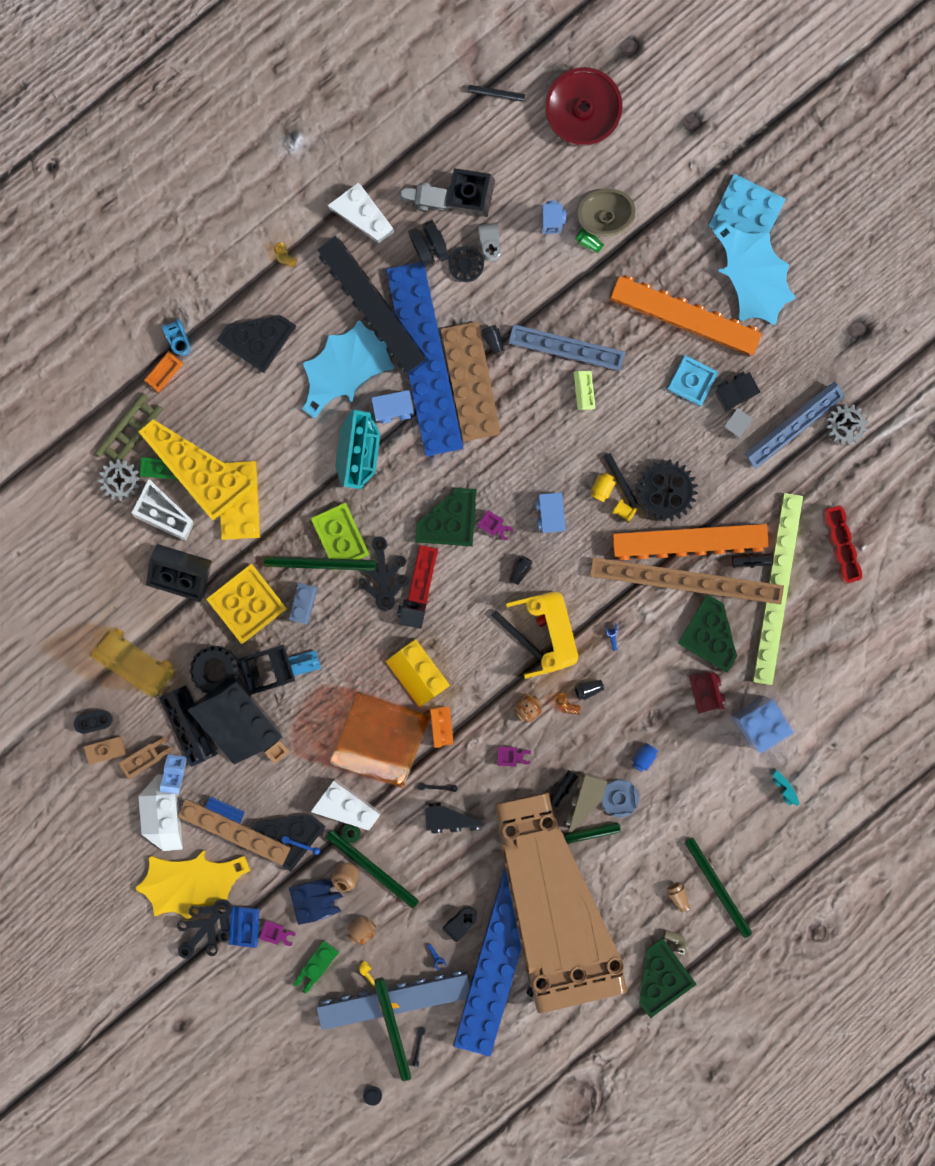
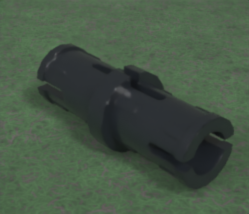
M749 553V555L732 556L733 568H754V566L772 565L771 553L758 555Z
M567 770L560 783L555 785L556 788L550 796L551 805L555 808L558 807L564 796L568 795L569 789L578 778L570 770Z

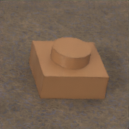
M278 740L268 749L264 750V752L276 764L289 753V750Z

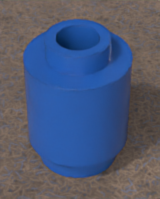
M645 743L644 746L641 745L631 760L634 762L632 766L640 772L643 769L647 771L656 759L658 750L648 743Z

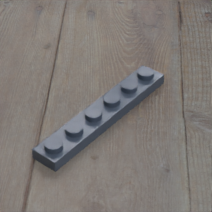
M514 324L509 344L617 371H621L625 355L624 351Z
M835 382L830 384L746 452L745 456L755 469L758 468L842 400L845 396L839 385Z

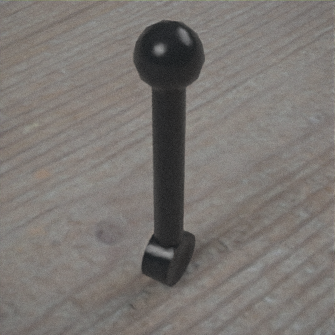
M419 783L418 785L419 790L439 789L451 790L452 792L458 790L456 785L436 786L425 785L424 783Z
M423 1027L418 1029L419 1037L415 1059L412 1061L413 1067L419 1066L418 1058L422 1036L425 1034Z

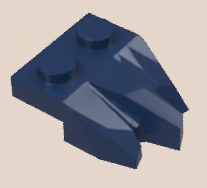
M320 879L289 887L298 925L316 922L341 912V909L335 906L334 903L343 896L340 892H331L330 889L333 886L331 881Z

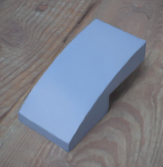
M167 755L160 792L180 793L187 757Z

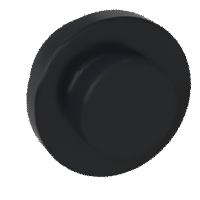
M369 1086L364 1090L363 1099L368 1105H377L382 1100V1092L376 1086Z

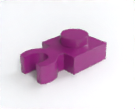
M487 510L478 527L492 536L498 532L500 537L506 541L508 538L503 535L504 530L513 532V528L510 526H502L501 524L504 520Z
M498 746L497 766L517 767V761L528 765L530 761H525L523 755L531 754V751L523 750L519 753L517 752V747Z
M266 919L260 939L278 945L279 940H282L285 945L292 946L293 942L288 941L287 936L295 937L296 933L292 930L285 932L283 931L284 925Z

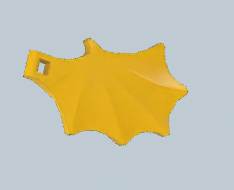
M205 850L197 858L185 861H170L151 856L149 858L148 874L144 881L137 885L136 890L146 895L150 900L154 916L175 912L189 919L192 917L189 914V909L192 905L208 906L214 905L219 899L228 900V894L235 881L242 874L251 871L245 855L227 862L207 860L205 858ZM239 862L242 870L237 871L234 864ZM197 908L192 909L193 913H196L198 911Z

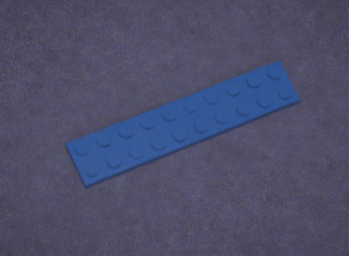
M423 262L389 268L386 271L395 313L429 359L412 374L408 373L425 455L428 457L463 449L426 270L422 264Z
M505 866L453 1046L489 1057H491L522 949Z

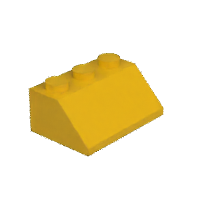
M417 639L385 661L419 707L450 686Z

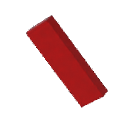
M419 545L408 600L427 603L438 553L437 548Z

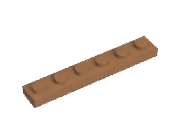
M189 799L185 800L178 815L181 819L280 865L284 864L291 849L288 845Z

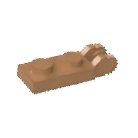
M166 737L153 744L150 743L118 763L128 780L173 751L172 747L166 748L160 754L156 751L155 747L165 743Z

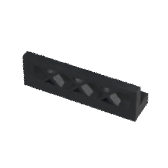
M186 685L159 697L191 767L218 755L208 733L187 710L194 702ZM168 697H170L173 703V707L170 706L167 700ZM176 716L180 718L181 724L178 723ZM184 734H187L189 742L185 739ZM193 751L196 753L198 760H195L192 754Z

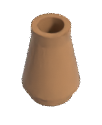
M680 882L670 885L667 888V895L679 908V911L685 912L689 910L690 905L685 886Z

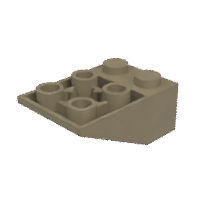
M583 772L582 776H578L576 787L578 788L577 795L573 794L570 803L571 807H573L572 812L567 813L565 820L568 831L572 832L602 801L607 786L605 778Z

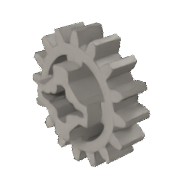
M844 404L843 409L838 406L836 407L837 412H830L833 417L827 418L826 421L830 422V425L826 426V429H831L828 435L835 436L834 442L840 440V445H843L846 441L847 445L850 446L852 445V440L857 444L859 443L858 437L861 439L865 437L862 432L868 431L864 425L868 424L869 421H864L863 418L867 415L860 414L861 408L855 410L854 404L850 408H848L847 404ZM842 413L841 420L835 423L837 417ZM851 413L854 414L858 418V420H855L851 416ZM846 421H847L848 423L855 424V425H852V426L849 427V428L844 427V426H839V425H842L843 423H845ZM859 427L857 434L854 435L853 431L855 430V428ZM836 430H840L843 433V436H841Z
M117 459L116 464L111 460L109 461L110 467L107 465L103 466L106 471L99 473L103 478L99 479L98 482L103 483V486L100 488L101 490H107L105 496L112 494V500L118 496L119 501H122L123 496L129 499V493L136 494L134 487H140L136 481L141 480V477H136L139 470L134 471L132 469L134 464L128 466V460L121 463L120 459ZM115 468V474L107 477L109 471ZM123 468L127 469L131 475L125 474ZM119 473L121 475V478L125 479V481L121 483V486L119 485L118 481H115V478L118 477ZM127 483H132L131 487L124 492V486ZM108 484H112L117 492L113 491Z

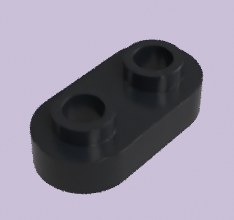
M107 710L82 714L75 719L74 728L81 734L106 729L112 724L113 717ZM101 716L106 717L105 723L100 721ZM83 720L88 722L87 727L82 726Z

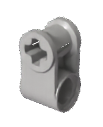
M498 223L478 225L484 258L491 262L496 261L500 257ZM489 248H493L494 255H490L488 252Z

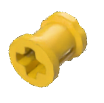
M620 499L612 513L618 514L629 523L637 508L630 507L623 502V499Z

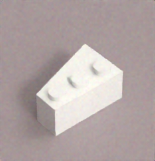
M359 182L328 205L332 212H335L378 244L394 233L393 227Z
M149 479L132 511L133 517L186 541L194 525L193 520Z
M334 779L311 811L366 830H370L381 815L379 810L336 779Z

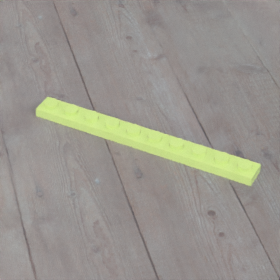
M783 493L769 583L784 585L781 605L765 602L753 682L773 685L803 496Z

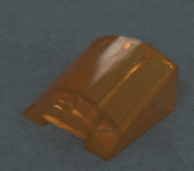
M358 690L330 764L404 788L430 716Z

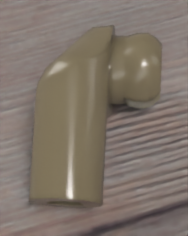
M666 930L664 939L673 941L678 954H685L688 944L684 936Z

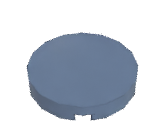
M616 779L607 784L601 803L608 814L613 817L623 818L632 814L637 808L639 795L632 783L623 779Z

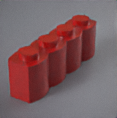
M841 505L824 509L823 521L829 528L828 538L834 546L833 555L835 561L839 564L838 572L840 579L843 583L862 580V569L856 561L857 552L851 543L852 535L849 527L846 525L844 509Z

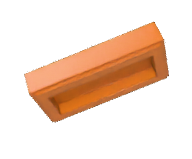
M168 351L144 381L160 393L184 363Z

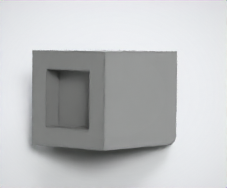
M737 408L724 427L732 432L735 438L739 439L753 419Z

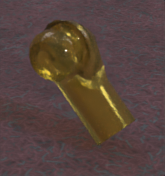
M278 242L274 247V253L278 262L295 268L298 259L288 256L286 245Z

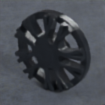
M459 247L450 255L448 261L449 271L458 281L465 283L475 281L483 272L484 259L481 253L473 247ZM461 250H467V256H462ZM471 251H474L472 258H470ZM456 253L461 257L460 260L455 256ZM478 255L481 261L474 262L473 258ZM452 260L458 261V265L451 266ZM474 264L481 265V268L474 267ZM459 267L460 270L454 273L453 270ZM476 270L478 274L473 276L471 271ZM459 272H464L463 278L457 276ZM466 272H469L470 279H467Z

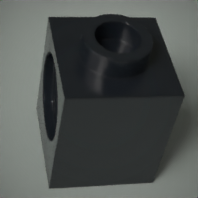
M404 599L403 606L399 605L397 617H400L399 624L422 629L427 604Z

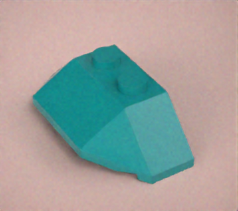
M352 410L340 428L335 468L342 487L361 489L376 473L380 433L369 412Z

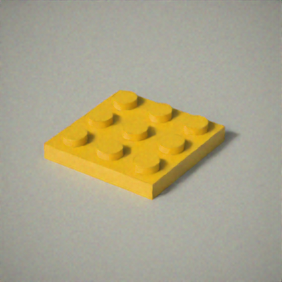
M250 564L206 599L241 644L245 643L287 610V607L253 564Z

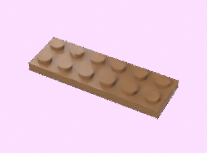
M479 322L441 329L463 442L501 435Z

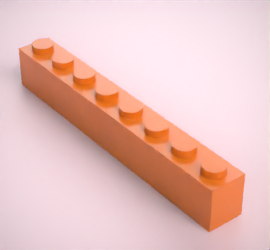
M619 276L610 298L611 301L750 357L754 355L762 333L758 332V328L748 325V327L740 325L741 322L734 318H730V320L725 319L723 314L716 311L712 313L705 311L704 306L688 304V300L677 296V298L669 296L670 293L659 289L658 292L651 289L652 286L647 283L641 282V284H638L630 276Z
M767 524L612 534L613 557H618V561L630 560V556H637V559H649V555L655 554L656 558H667L670 553H675L676 557L687 556V552H695V556L706 555V551H714V554H725V550H733V553H745L744 549L752 548V552L764 551V547H769Z

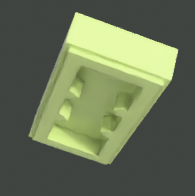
M574 372L578 410L595 409L592 372Z

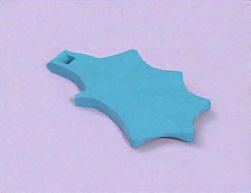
M724 219L712 231L726 251L727 266L724 269H718V272L727 275L734 285L738 296V319L744 321L750 318H761L775 325L778 313L782 307L795 299V295L790 291L786 282L789 264L778 258L770 244L769 232L744 233L731 227ZM727 229L729 233L722 237L720 233Z
M357 321L354 328L346 334L329 335L326 346L321 354L303 363L310 387L307 402L302 410L316 419L331 400L347 395L350 402H353L354 393L361 384L375 375L394 370L395 366L389 358L386 343L384 341L381 342L376 337L375 332L367 329L361 321ZM313 401L319 405L317 410L310 406Z

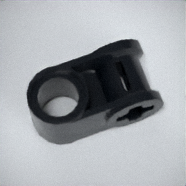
M472 906L463 907L443 926L442 930L455 942H458L475 924L477 919L475 908ZM465 913H466L467 915H469V914L471 913V914H472V917H471L472 919H470V918L465 919Z

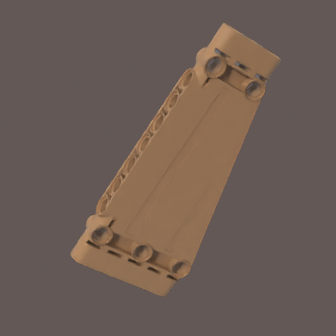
M549 792L496 803L500 826L499 834L502 836L503 841L501 844L524 963L526 971L530 975L529 984L533 990L537 1013L551 1012L626 993L623 961L553 816ZM548 817L550 820V824L548 827L544 828L542 825V821L544 818ZM508 826L513 828V833L510 836H507L505 833ZM616 960L617 965L611 970L610 963ZM576 969H579V970H580V975H579V977L574 978V977H573V972H574ZM539 978H543V985L537 987L536 981Z

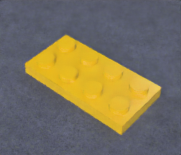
M257 462L225 463L256 482L257 485L220 515L221 540L260 538Z

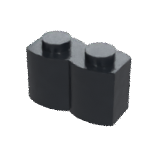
M743 371L734 376V381L728 383L726 380L717 385L718 389L714 392L725 412L760 393L750 372L745 374Z

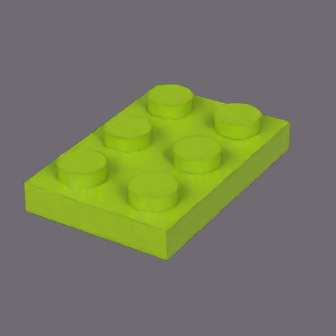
M346 502L311 518L329 559L360 560L370 555Z

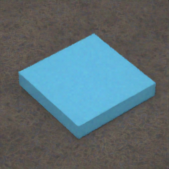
M684 355L667 390L702 406L718 371Z

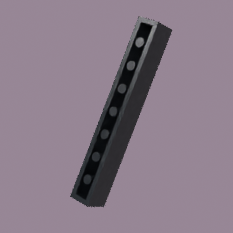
M334 236L317 250L320 253L319 259L325 266L328 264L331 268L330 274L336 281L339 279L342 283L341 289L343 292L353 298L352 304L354 307L364 313L365 317L363 319L370 327L373 326L375 328L376 337L381 342L384 341L388 346L386 350L390 356L397 358L399 361L397 365L401 371L412 374L429 361L342 240Z

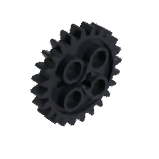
M671 459L668 460L667 464L660 460V466L653 462V469L647 466L648 473L641 472L644 478L637 479L641 486L635 487V489L640 490L636 497L642 498L638 504L644 503L645 506L642 511L650 510L648 516L654 513L655 520L662 516L663 522H665L666 517L673 521L674 515L680 519L681 512L687 515L686 508H693L689 503L696 502L692 496L698 494V492L693 491V488L697 487L698 484H692L695 477L688 476L691 470L684 471L686 465L679 468V461L672 465ZM670 474L668 489H671L672 492L667 495V507L665 508L663 506L665 492H662V489L666 487V475ZM655 475H660L663 478L661 485L654 484L653 477ZM674 477L681 478L682 485L680 487H675L672 484ZM653 494L660 495V504L652 503L651 497ZM672 496L679 497L680 504L678 506L671 504L670 499Z

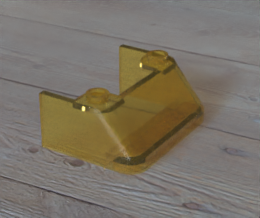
M109 628L89 655L149 696L155 698L162 695L178 669L172 668L173 665L165 659L163 661L156 660L127 641L124 637L125 633L119 628Z

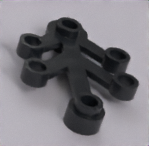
M379 536L372 541V547L377 551L379 573L376 571L364 572L380 584L381 592L371 586L370 581L365 578L359 581V587L376 598V605L380 610L388 611L395 604L394 596L403 586L408 584V577L406 575L398 576L397 583L389 592L388 582L401 567L406 565L407 561L404 556L396 557L395 563L386 573L384 550L387 548V540ZM377 541L383 542L382 548L376 546ZM398 558L404 559L403 565L397 563ZM400 577L406 578L405 584H400ZM364 580L368 582L366 588L361 586V582ZM383 598L389 599L388 605L382 604Z
M219 899L214 905L208 906L195 904L189 909V914L192 917H198L203 913H213L209 919L187 920L183 918L178 921L177 929L179 931H186L188 928H200L189 942L182 943L178 948V954L181 958H190L194 953V947L206 933L208 937L206 953L209 956L217 954L219 948L216 945L214 924L218 919L220 920L221 927L218 935L219 940L227 942L230 939L231 933L228 930L227 917L232 912V905L228 900ZM223 906L225 908V912H221L219 910V907ZM197 908L199 912L195 914L192 912V909ZM181 922H184L186 924L185 928H182L180 926ZM226 933L228 938H223L221 934ZM214 947L216 951L212 953L209 951V948ZM182 949H187L189 953L184 954Z

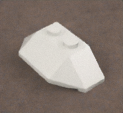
M158 774L138 796L141 834L163 851L182 850L181 820L178 817L180 813L179 795L160 792L163 774Z

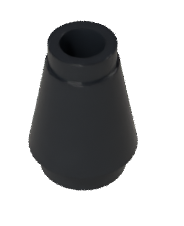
M496 324L481 330L483 333L481 336L493 354L504 350L500 330L496 327Z
M519 555L515 559L509 580L519 585L532 569L533 561Z
M600 679L579 682L578 685L574 686L578 700L585 701L604 691V685Z

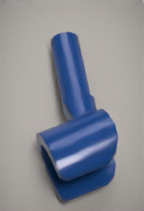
M614 623L615 628L612 630L606 624V633L610 636L613 651H616L617 624Z
M431 944L427 945L434 958L435 968L440 971L437 963L443 962L446 967L445 959L439 957Z

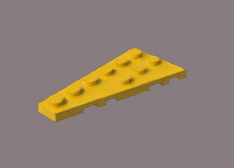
M154 419L139 431L213 521L257 485L253 480Z

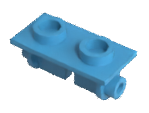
M316 650L289 658L294 676L321 669Z

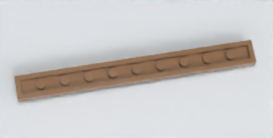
M593 558L590 577L780 605L782 604L784 585Z

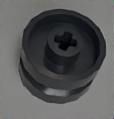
M432 219L423 223V230L426 236H423L421 230L417 227L408 230L412 244L425 269L435 264L433 252L440 262L450 258L444 238Z

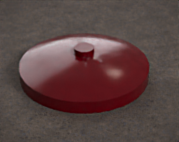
M588 67L571 69L559 76L551 85L545 104L546 117L551 129L559 138L576 146L595 145L608 138L619 124L623 108L622 97L615 82L602 71Z

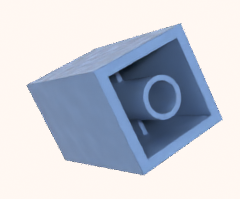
M762 696L732 715L750 747L759 753H763L794 733L774 699Z

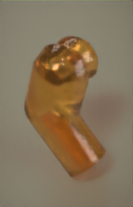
M564 693L557 695L556 704L563 713L580 715L581 705L570 704L567 700V695Z

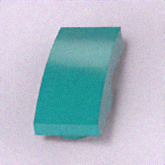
M774 769L770 773L774 777L772 781L780 788L784 786L780 791L783 795L782 800L790 806L792 804L798 806L800 803L791 784L778 770Z

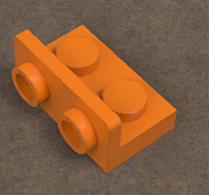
M450 707L431 708L434 748L453 745Z

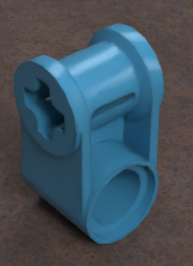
M177 318L175 322L168 325H161L172 350L178 356H187L191 351V345L180 318ZM184 342L186 344L185 349L177 351V345Z

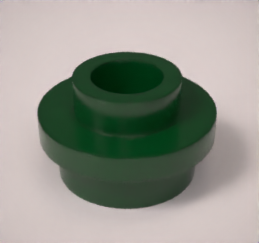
M350 824L345 825L341 833L342 838L349 843L356 842L361 835L360 828ZM349 830L354 831L355 835L353 837L348 836L347 832Z

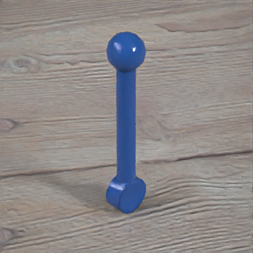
M288 836L282 838L284 844L296 845L312 851L315 855L320 853L318 847L313 848L290 840Z

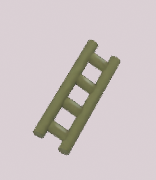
M142 393L95 453L100 457L104 453L113 459L114 464H116L117 459H120L122 462L142 437L139 431L150 421L155 420L163 408L157 404L153 409L145 402L148 396ZM139 408L149 414L142 424L133 417ZM128 423L137 429L131 438H128L121 432ZM116 438L125 444L119 453H116L109 447Z

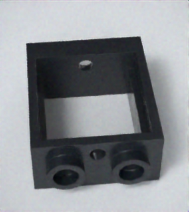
M284 644L238 659L246 688L251 695L296 681ZM268 654L277 682L263 686L255 658Z

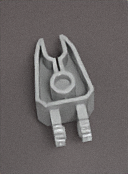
M419 183L415 189L404 188L399 194L402 201L413 203V207L417 211L428 212V210L442 211L450 209V207L446 206L449 191L443 188L431 187L429 183Z

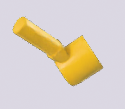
M363 961L359 966V971L375 988L374 980L368 973L372 968L366 961Z

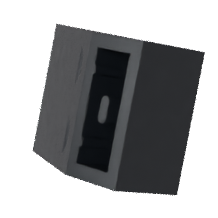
M448 803L425 804L426 830L431 831V834L442 833L444 829H450V832H460L462 828L476 831L481 830V827L485 826L483 818Z

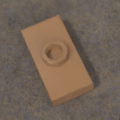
M122 736L84 746L88 765L126 755Z

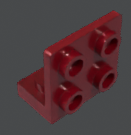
M707 671L688 676L698 714L715 709L724 710L723 705H726L724 693H721L719 690V686H722L719 675L713 671Z

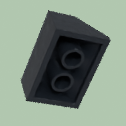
M157 544L149 561L146 585L201 602L209 578L212 560Z

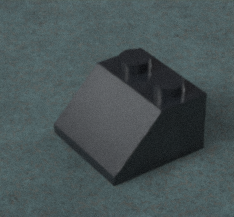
M454 168L446 206L469 215L488 217L496 180L489 173Z

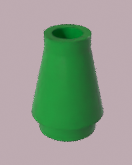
M584 228L575 237V240L578 241L577 244L595 251L597 254L604 246L595 235L590 234Z

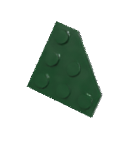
M457 488L417 522L415 543L473 547L477 489Z
M706 594L678 644L728 673L737 658V653L726 616L724 603Z
M663 937L646 949L639 995V1004L651 1019L697 985Z

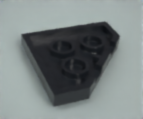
M282 315L255 319L237 324H228L216 341L265 374L297 326Z
M312 814L257 821L252 829L283 843L282 838L288 836L290 840L311 847L326 825ZM287 843L285 845L290 846L291 849L282 866L291 872L307 852V849Z

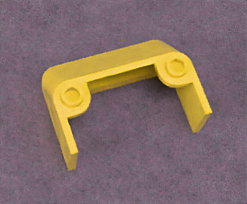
M552 591L506 603V607L526 603L527 609L532 615L545 614L554 651L546 653L542 657L541 665L543 669L524 673L525 679L572 666L577 662L578 652L565 601L561 593Z

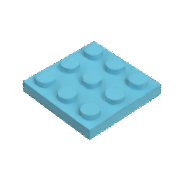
M734 174L708 227L713 229L725 219L731 227L744 233H770L786 199ZM724 229L721 233L727 235L729 231Z

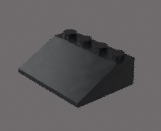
M234 674L187 708L234 765L268 749L282 738L280 729Z

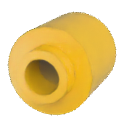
M607 473L599 474L591 489L592 493L590 496L602 502L608 499L616 483L613 481L614 477Z

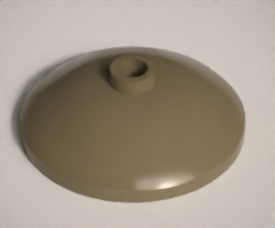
M616 189L596 190L588 194L578 207L580 225L590 234L601 237L615 236L624 232L632 225L636 214L633 200L626 193Z

